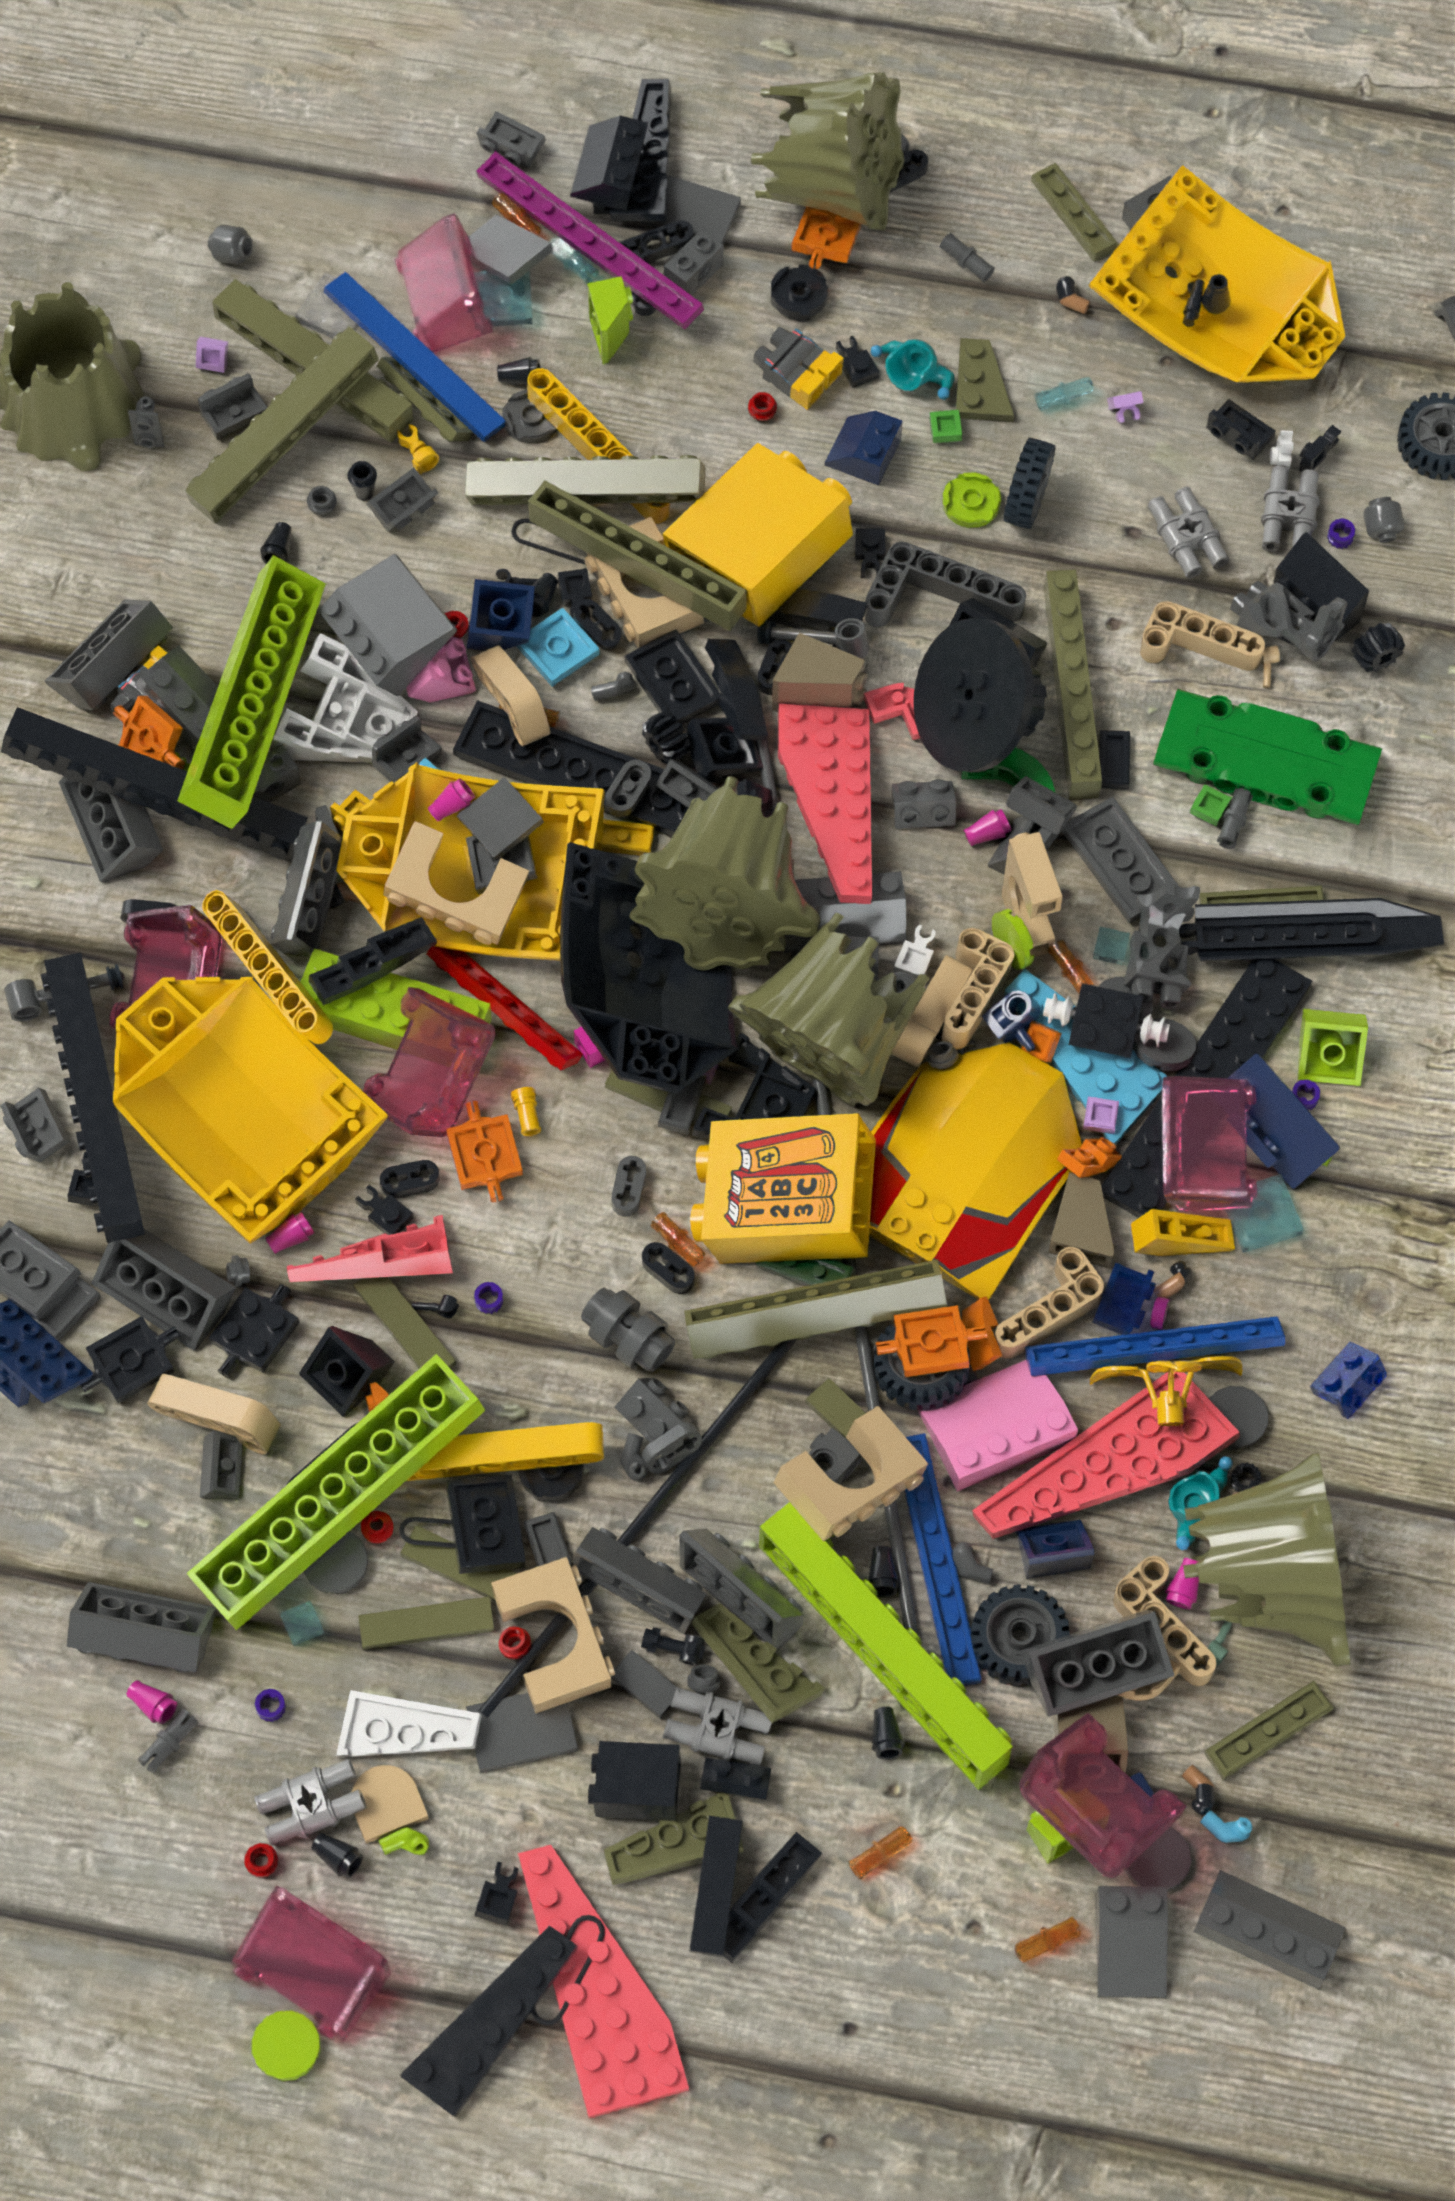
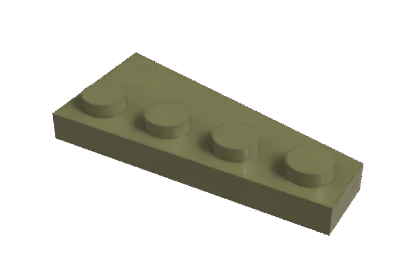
M719 1603L694 1617L692 1621L694 1628L771 1723L822 1696L825 1688L816 1681L813 1684L803 1676V1670L793 1662L791 1664L787 1663L777 1655V1649L767 1641L764 1643L752 1634L753 1629Z
M716 1792V1795L703 1802L699 1800L689 1805V1809L677 1815L676 1821L660 1820L659 1824L647 1831L641 1830L604 1849L612 1886L702 1863L709 1815L735 1819L729 1794ZM741 1837L738 1854L744 1852Z

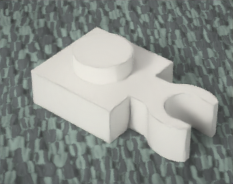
M1292 430L1280 431L1276 447H1271V465L1290 469L1291 451L1294 442H1292Z
M919 925L915 930L914 943L905 940L894 965V972L908 974L915 980L919 974L927 973L934 956V950L928 949V947L934 943L935 930H932L930 937L923 938L920 936L922 925Z

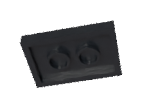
M677 629L624 655L625 663L659 713L667 711L675 716L680 724H683L719 705L720 692Z
M512 1474L447 1480L446 1491L459 1574L525 1568L526 1560Z

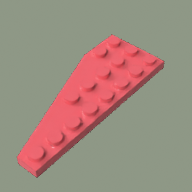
M779 703L778 759L780 764L784 765L787 772L786 778L796 793L797 804L811 836L816 840L818 853L824 859L828 868V876L838 900L841 903L871 904L872 853L869 709Z
M1168 1372L1152 1383L1157 1398H1160L1161 1391H1168ZM1174 1372V1391H1179L1181 1397L1187 1375L1184 1372ZM1193 1381L1187 1396V1408H1183L1184 1425L1159 1426L1157 1408H1152V1399L1146 1387L973 1509V1517L995 1539L1188 1475L1239 1439V1431Z
M552 1845L518 1853L539 1935L550 1925L566 1937L575 1920L584 1915L595 1916L604 1926L605 1934L602 1942L597 1941L600 1932L595 1922L584 1920L579 1923L570 1939L578 1948L553 1982L559 2009L561 2010L565 2001L569 2003L562 2021L589 2119L689 2091L669 2018ZM589 1956L592 1962L580 1985L576 1984L575 1981Z

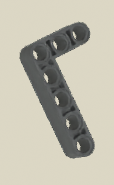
M901 541L896 542L890 547L866 595L867 609L864 616L867 623L871 626L883 627L888 624L907 585L910 584L957 603L974 598L1014 622L1021 619L1024 614L1026 592L1023 587L1016 583L911 543ZM903 559L906 560V562H898L897 560ZM924 570H932L934 572L928 573ZM958 580L961 581V583H954L952 581ZM885 583H893L895 585L888 586ZM979 591H987V592H989V593L983 594V593H980ZM1008 601H1013V602H1016L1017 604H1009V603H1007V602H1008ZM879 606L883 609L878 610L874 609L873 607Z

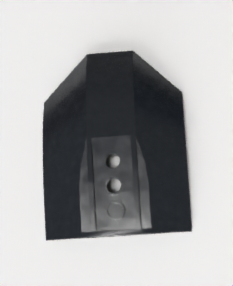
M569 842L566 852L560 924L561 983L566 1005L618 1079L676 1094L739 1049L736 1044L733 1013L728 1009L732 1002V966L719 965L709 970L692 968L684 960L685 951L680 943L659 938L648 927L631 920L629 917L630 913L637 906L635 898L645 884L635 872L636 860ZM630 926H635L640 930L641 939L633 937L630 932ZM629 952H635L640 956L641 966L639 968L631 966L628 962L627 956Z

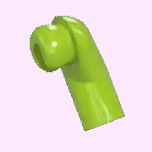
M408 1827L378 1840L385 1855L399 1848L416 1855H423L429 1849V1839L427 1836Z

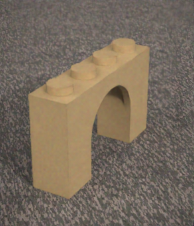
M651 517L630 525L631 528L664 545L663 536ZM589 553L584 557L588 571L591 574L595 573L598 578L597 584L603 596L608 595L611 600L610 607L615 618H621L623 621V630L628 641H634L637 648L675 629L682 633L704 624L703 616L665 595L658 598H642L630 593L623 585V580L627 574Z
M414 821L386 881L383 895L387 897L390 903L396 906L404 907L407 905L416 909V913L426 919L437 918L444 921L445 925L454 931L461 932L464 930L474 934L473 937L484 944L492 942L498 945L527 881L529 870L500 858L490 883L482 895L464 903L448 901L435 892L428 876V871L442 843L443 833Z
M1025 832L1016 835L1013 839H1009L1001 896L1005 908L1012 910L1011 915L1013 917L1017 915L1026 925L1033 941V949L1030 950V956L1034 955V957L1054 951L1056 938L1047 914L1061 910L1063 896L1040 832L1032 834Z
M879 1406L854 1420L846 1436L849 1442L870 1465L874 1475V1483L865 1488L852 1489L835 1483L825 1474L807 1451L782 1465L773 1482L823 1542L833 1535L840 1537L850 1529L853 1522L858 1519L861 1522L865 1521L876 1511L878 1506L884 1504V1506L890 1505L899 1497L900 1492L906 1488L912 1491L924 1480L922 1475L928 1465L927 1461Z
M567 1557L491 1583L493 1595L503 1622L538 1610H554L568 1617L577 1630L578 1637L575 1647L566 1658L552 1665L524 1674L525 1685L535 1714L611 1688L610 1677L615 1675L609 1656L604 1658L602 1656L599 1646L604 1645L600 1629L598 1625L594 1627L591 1625L588 1617L593 1614L587 1595L581 1597L577 1586L582 1584L576 1565L570 1567Z

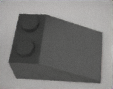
M1098 1886L1095 1895L1097 1997L1166 1998L1167 1887Z

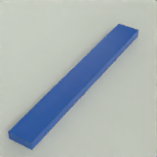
M346 271L324 287L325 295L483 442L505 427L506 420Z
M1276 1316L1025 1347V1357L1030 1375L1038 1376L1096 1369L1106 1366H1121L1285 1346L1286 1337L1279 1317Z
M926 1434L907 1436L908 1441L928 1463L922 1475L924 1478L922 1483L912 1491L906 1488L904 1494L944 1671L951 1679L956 1677L964 1686L980 1684L982 1681L971 1643L970 1626L956 1565L952 1557L953 1552Z

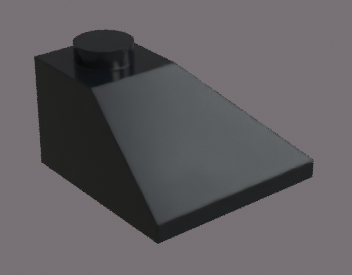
M330 1326L302 1367L299 1375L344 1417L366 1398L365 1396L370 1394V1383L376 1382L379 1385L381 1384L395 1361L373 1340Z

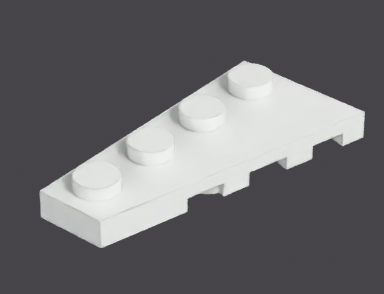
M350 1690L336 1756L338 1758L475 1749L482 1715L470 1711Z

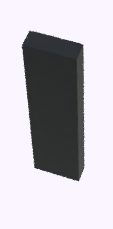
M709 1815L689 1953L723 1957L743 1820Z

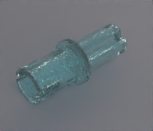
M556 236L550 240L554 250L552 254L564 264L566 270L573 271L585 284L594 281L585 272L588 271L596 278L599 270L586 261L579 250L575 251L560 237Z
M1090 377L1067 384L1060 382L1056 387L1035 393L1036 404L1040 411L1063 403L1068 405L1070 400L1092 393L1094 386Z

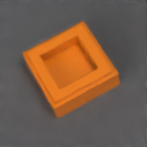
M1031 1021L1027 1033L1032 1038L1035 1049L1031 1052H1028L1023 1046L1021 1049L1044 1062H1051L1062 1033L1037 1021Z

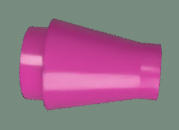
M459 778L455 782L451 781L433 804L428 807V810L440 822L445 817L471 804L470 801L475 798V795L466 782Z
M1000 809L996 812L991 810L963 831L970 846L1004 838L1006 833L1011 832V828L1004 812Z
M301 1211L296 1215L292 1213L265 1239L276 1254L281 1250L310 1240L309 1236L315 1232Z
M1190 1558L1183 1559L1180 1568L1165 1591L1167 1593L1166 1602L1190 1610L1192 1604L1197 1602L1199 1577L1185 1579L1183 1565L1196 1564L1198 1561Z
M139 1680L134 1681L126 1693V1696L139 1707L152 1723H167L177 1708V1702L173 1700L172 1694L143 1684Z

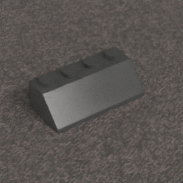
M124 599L44 682L79 709L96 710L107 701L106 696L113 689H117V686L122 681H126L127 675L134 668L140 667L147 660L146 655L153 648L162 645L166 641L167 634L173 627L152 601Z
M178 645L143 673L135 683V687L144 696H148L183 728L181 736L196 750L218 686Z
M65 776L59 781L100 882L105 883L143 869L163 851L146 807L132 804L110 793L100 792L96 788L84 783L71 781Z
M315 821L301 826L299 836L294 841V856L286 872L287 883L284 895L280 897L277 922L271 930V945L285 954L311 957L314 948L319 950L338 875L336 869L342 843V837L322 821Z
M901 871L872 874L871 904L839 902L829 877L795 880L804 900L820 916L821 921L817 932L837 912L844 917L835 930L837 933H844L851 937H879V945L901 944L905 942L906 896ZM785 935L786 947L784 953L800 952L813 936Z
M144 1229L145 1235L108 1243L91 1284L135 1313L143 1316V1318L164 1332L175 1326L181 1336L177 1340L193 1351L196 1350L224 1315L236 1288L146 1229Z
M592 1527L577 1548L571 1566L576 1565L581 1575L680 1633L685 1634L707 1593L702 1591L703 1587L692 1579L686 1578L683 1580L674 1575V1570L667 1564L660 1561L654 1563L645 1558L646 1554L638 1547L633 1545L626 1547L616 1541L617 1537L612 1532L604 1528L597 1530Z
M88 1582L70 1611L66 1647L75 1648L82 1653L95 1652L109 1655L117 1660L130 1659L140 1661L147 1666L160 1665L174 1668L178 1672L196 1673L205 1656L216 1614V1607Z
M1144 1610L1021 1650L1030 1682L1048 1717L1175 1676L1155 1611Z
M1220 1870L1193 1932L1319 1990L1327 1976L1346 1927Z

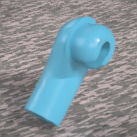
M1212 1810L1200 1821L1207 1830L1223 1843L1242 1842L1249 1838L1252 1831V1824L1247 1818L1240 1817L1237 1821L1224 1822Z

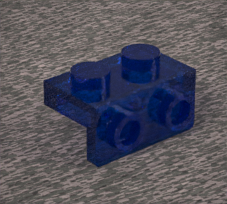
M1115 1263L1092 1323L1122 1335L1130 1334L1133 1328L1139 1329L1146 1311L1141 1310L1144 1299L1150 1301L1156 1287V1283L1151 1281L1154 1271L1148 1269L1147 1273L1143 1274Z
M1350 1341L1310 1385V1388L1314 1395L1336 1405L1342 1417L1349 1419L1363 1405L1371 1393L1382 1384L1387 1376V1372L1378 1354Z

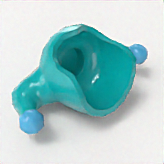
M911 339L905 342L893 340L882 346H872L870 352L873 357H880L882 354L889 355L886 358L885 368L887 376L897 388L904 391H912L927 382H933L941 386L938 390V397L940 399L946 400L950 397L955 374L944 365L938 363L936 352L927 342L919 339Z
M1227 1456L1222 1457L1219 1461V1467L1209 1474L1207 1472H1197L1195 1475L1177 1482L1171 1488L1168 1498L1169 1509L1177 1519L1176 1546L1180 1550H1187L1195 1541L1196 1537L1190 1535L1189 1526L1201 1521V1519L1186 1521L1185 1508L1198 1507L1201 1504L1220 1499V1492L1227 1485L1228 1470L1233 1465L1231 1458Z

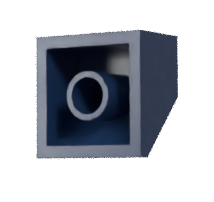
M878 411L848 416L824 465L879 486L901 442L903 421Z
M475 579L467 649L486 651L499 645L503 650L528 643L530 640L535 586Z

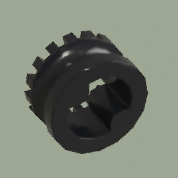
M1249 1462L1238 1464L1231 1475L1230 1482L1232 1488L1236 1492H1240L1259 1485L1261 1481L1259 1468L1255 1467L1253 1463L1249 1464ZM1242 1472L1250 1473L1254 1477V1480L1250 1481L1249 1486H1243L1238 1481Z

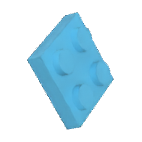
M561 608L531 628L528 643L516 646L552 687L600 655V648L564 608Z

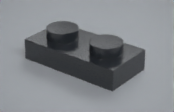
M705 1757L700 1789L766 1800L772 1768Z

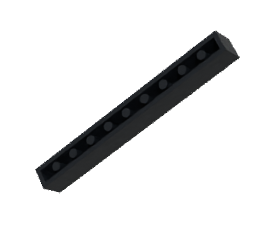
M19 707L16 708L5 732L0 751L13 759L23 760L38 766L42 770L52 771L67 777L71 781L84 783L96 788L100 792L113 794L132 804L142 805L161 815L174 817L190 826L203 828L217 836L232 839L246 847L256 848L271 854L275 858L285 859L292 862L294 856V841L299 836L301 826L306 825L308 819L304 815L253 796L248 812L231 829L177 801L188 771Z
M81 952L44 960L46 973L40 974L44 992L51 991L52 999L46 1000L50 1018L57 1017L58 1025L52 1026L56 1044H63L64 1051L58 1052L62 1071L68 1069L70 1076L69 1078H64L68 1097L74 1096L76 1103L70 1105L74 1124L80 1123L82 1130L76 1132L80 1151L86 1150L88 1157L82 1159L86 1178L92 1177L94 1184L88 1186L92 1205L98 1204L100 1213L94 1214L98 1233H105L107 1243L145 1235L117 1108L113 1104L112 1086Z

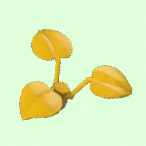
M1213 1356L1194 1361H1154L1146 1364V1369H1139V1367L1106 1366L1097 1369L1090 1377L1089 1382L1092 1385L1097 1381L1111 1377H1141L1144 1379L1152 1399V1408H1157L1158 1425L1180 1426L1184 1425L1183 1408H1187V1396L1194 1372L1202 1369L1230 1371L1242 1376L1243 1365L1241 1360L1236 1357ZM1148 1371L1151 1373L1168 1372V1391H1161L1160 1398H1157ZM1174 1372H1188L1181 1397L1179 1391H1174Z

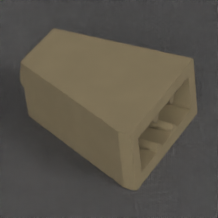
M1069 1173L1048 1253L1058 1255L1066 1247H1075L1084 1253L1091 1264L1110 1269L1114 1248L1101 1182L1092 1176L1079 1178L1075 1174Z

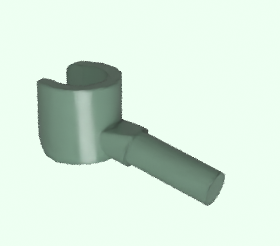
M1224 1621L1215 1640L1208 1646V1649L1215 1656L1216 1666L1222 1662L1229 1652L1222 1646L1232 1625L1228 1621Z

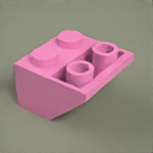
M451 637L406 687L408 697L431 703L472 694L476 691L466 648L462 639Z

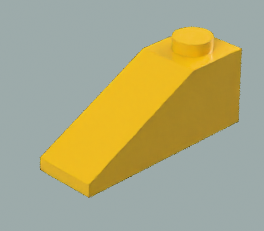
M1151 1209L1131 1223L1135 1253L1172 1256L1229 1252L1235 1249L1230 1219Z

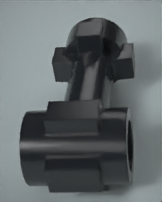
M659 1628L645 1629L641 1648L647 1649L648 1653L655 1654L657 1648L680 1654V1662L692 1666H698L699 1660H702L705 1651L703 1638L685 1635L684 1641L661 1636V1629Z

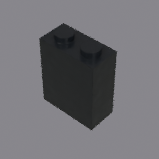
M599 1741L598 1753H592L591 1773L596 1774L595 1784H589L588 1804L594 1805L595 1817L676 1821L682 1760L680 1745Z

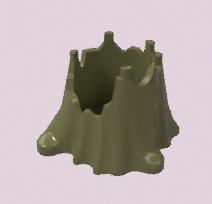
M877 72L838 81L770 86V89L762 88L760 95L763 98H774L790 104L787 109L781 111L779 119L788 122L791 135H780L779 141L775 142L773 151L752 153L751 163L753 165H763L773 171L775 176L765 179L764 185L767 190H755L756 198L826 210L863 224L871 230H884L888 221L889 193L891 188L896 187L899 171L904 164V155L901 147V129L896 119L901 92L898 78H887L884 72Z
M65 282L62 284V292L59 294L42 293L35 295L34 304L29 310H24L20 301L11 303L12 313L9 318V324L4 331L3 345L0 352V409L4 410L0 425L1 429L13 431L18 435L16 443L18 451L31 453L42 461L65 460L81 471H91L101 463V444L110 438H124L132 430L128 410L136 411L137 402L140 398L144 397V391L133 373L140 363L142 356L140 347L135 341L119 339L115 335L109 317L105 315L98 305L91 306L79 292L74 290L70 282Z
M727 777L724 786L714 791L707 800L704 801L700 797L692 799L690 807L668 844L661 851L642 854L635 867L636 874L645 884L635 898L637 906L631 911L629 917L632 921L648 927L657 937L680 943L685 951V962L698 970H709L719 965H728L739 969H746L753 965H769L771 951L785 950V935L814 936L821 921L818 912L804 900L795 882L794 860L791 859L792 838L788 832L786 820L788 805L779 802L769 818L764 817L761 812L762 798L737 795L735 789L738 780L735 777Z
M836 912L830 921L823 925L803 949L780 971L754 992L736 996L728 1006V1009L760 1035L759 1039L770 1048L771 1053L775 1057L791 1065L805 1076L818 1080L846 1104L854 1107L859 1102L868 1106L878 1096L881 1078L888 1059L926 989L924 986L928 982L929 977L926 974H919L914 983L901 993L896 991L897 977L893 972L878 981L874 980L875 974L871 971V968L876 963V960L871 956L879 945L878 942L868 937L861 947L845 954V950L852 940L844 933L835 932L837 926L844 918Z
M1312 1453L1295 1468L1268 1482L1209 1503L1201 1504L1198 1507L1185 1508L1186 1521L1201 1519V1521L1189 1526L1190 1535L1203 1539L1210 1545V1548L1204 1555L1191 1556V1559L1198 1561L1196 1564L1183 1565L1185 1579L1199 1577V1583L1219 1584V1598L1238 1601L1232 1605L1209 1610L1211 1622L1224 1620L1231 1623H1239L1242 1627L1263 1628L1290 1633L1321 1648L1335 1666L1351 1665L1329 1499H1327L1319 1453Z

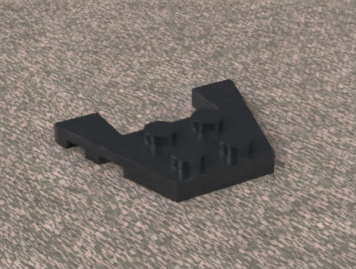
M739 1033L736 1040L739 1049L729 1055V1061L754 1070L757 1073L735 1118L703 1107L693 1128L692 1136L710 1138L711 1121L806 1116L815 1097L816 1089L787 1066L782 1067L770 1058L771 1054L763 1048L759 1049L750 1042V1038L745 1034Z

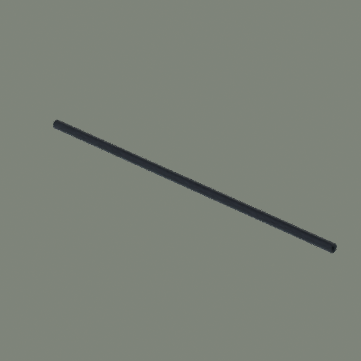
M798 1339L782 1341L775 1346L704 1433L700 1447L681 1461L619 1537L618 1542L626 1547L631 1545ZM586 1578L578 1588L581 1597L589 1596L598 1584ZM560 1612L557 1613L531 1645L528 1653L521 1657L478 1710L486 1718L491 1715L503 1698L508 1696L524 1674H526L570 1620L568 1617Z

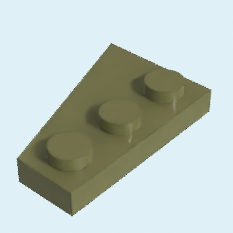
M960 338L956 410H959L960 419L1014 422V413L990 340Z

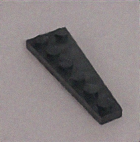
M669 79L641 80L633 119L648 122L646 136L627 210L611 208L609 214L612 221H667L671 84Z
M549 1925L401 2073L400 2077L456 2118L575 1953L578 1946Z

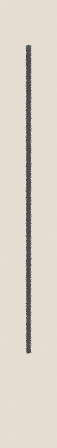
M755 684L762 706L759 686ZM767 738V740H756V745L763 764V769L761 770L763 787L772 790L774 812L778 803ZM791 952V954H792V959H793L799 952ZM812 1078L813 1086L816 1089L815 1098L818 1116L831 1115L827 1087ZM842 1258L843 1264L854 1267L856 1270L854 1276H858L856 1259ZM856 1326L854 1331L869 1412L877 1406L880 1407L868 1330L867 1327ZM895 1500L890 1505L884 1506L890 1546L900 1582L898 1593L903 1623L906 1630L911 1628L919 1635L897 1502Z

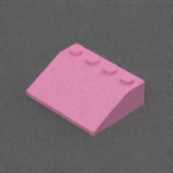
M1026 1360L966 1384V1386L964 1385L963 1391L959 1396L955 1394L952 1402L948 1404L946 1400L943 1401V1407L936 1409L934 1404H930V1410L923 1411L922 1405H917V1410L957 1492L1060 1449L1074 1439L1078 1431L1065 1402L1047 1375L1031 1376Z

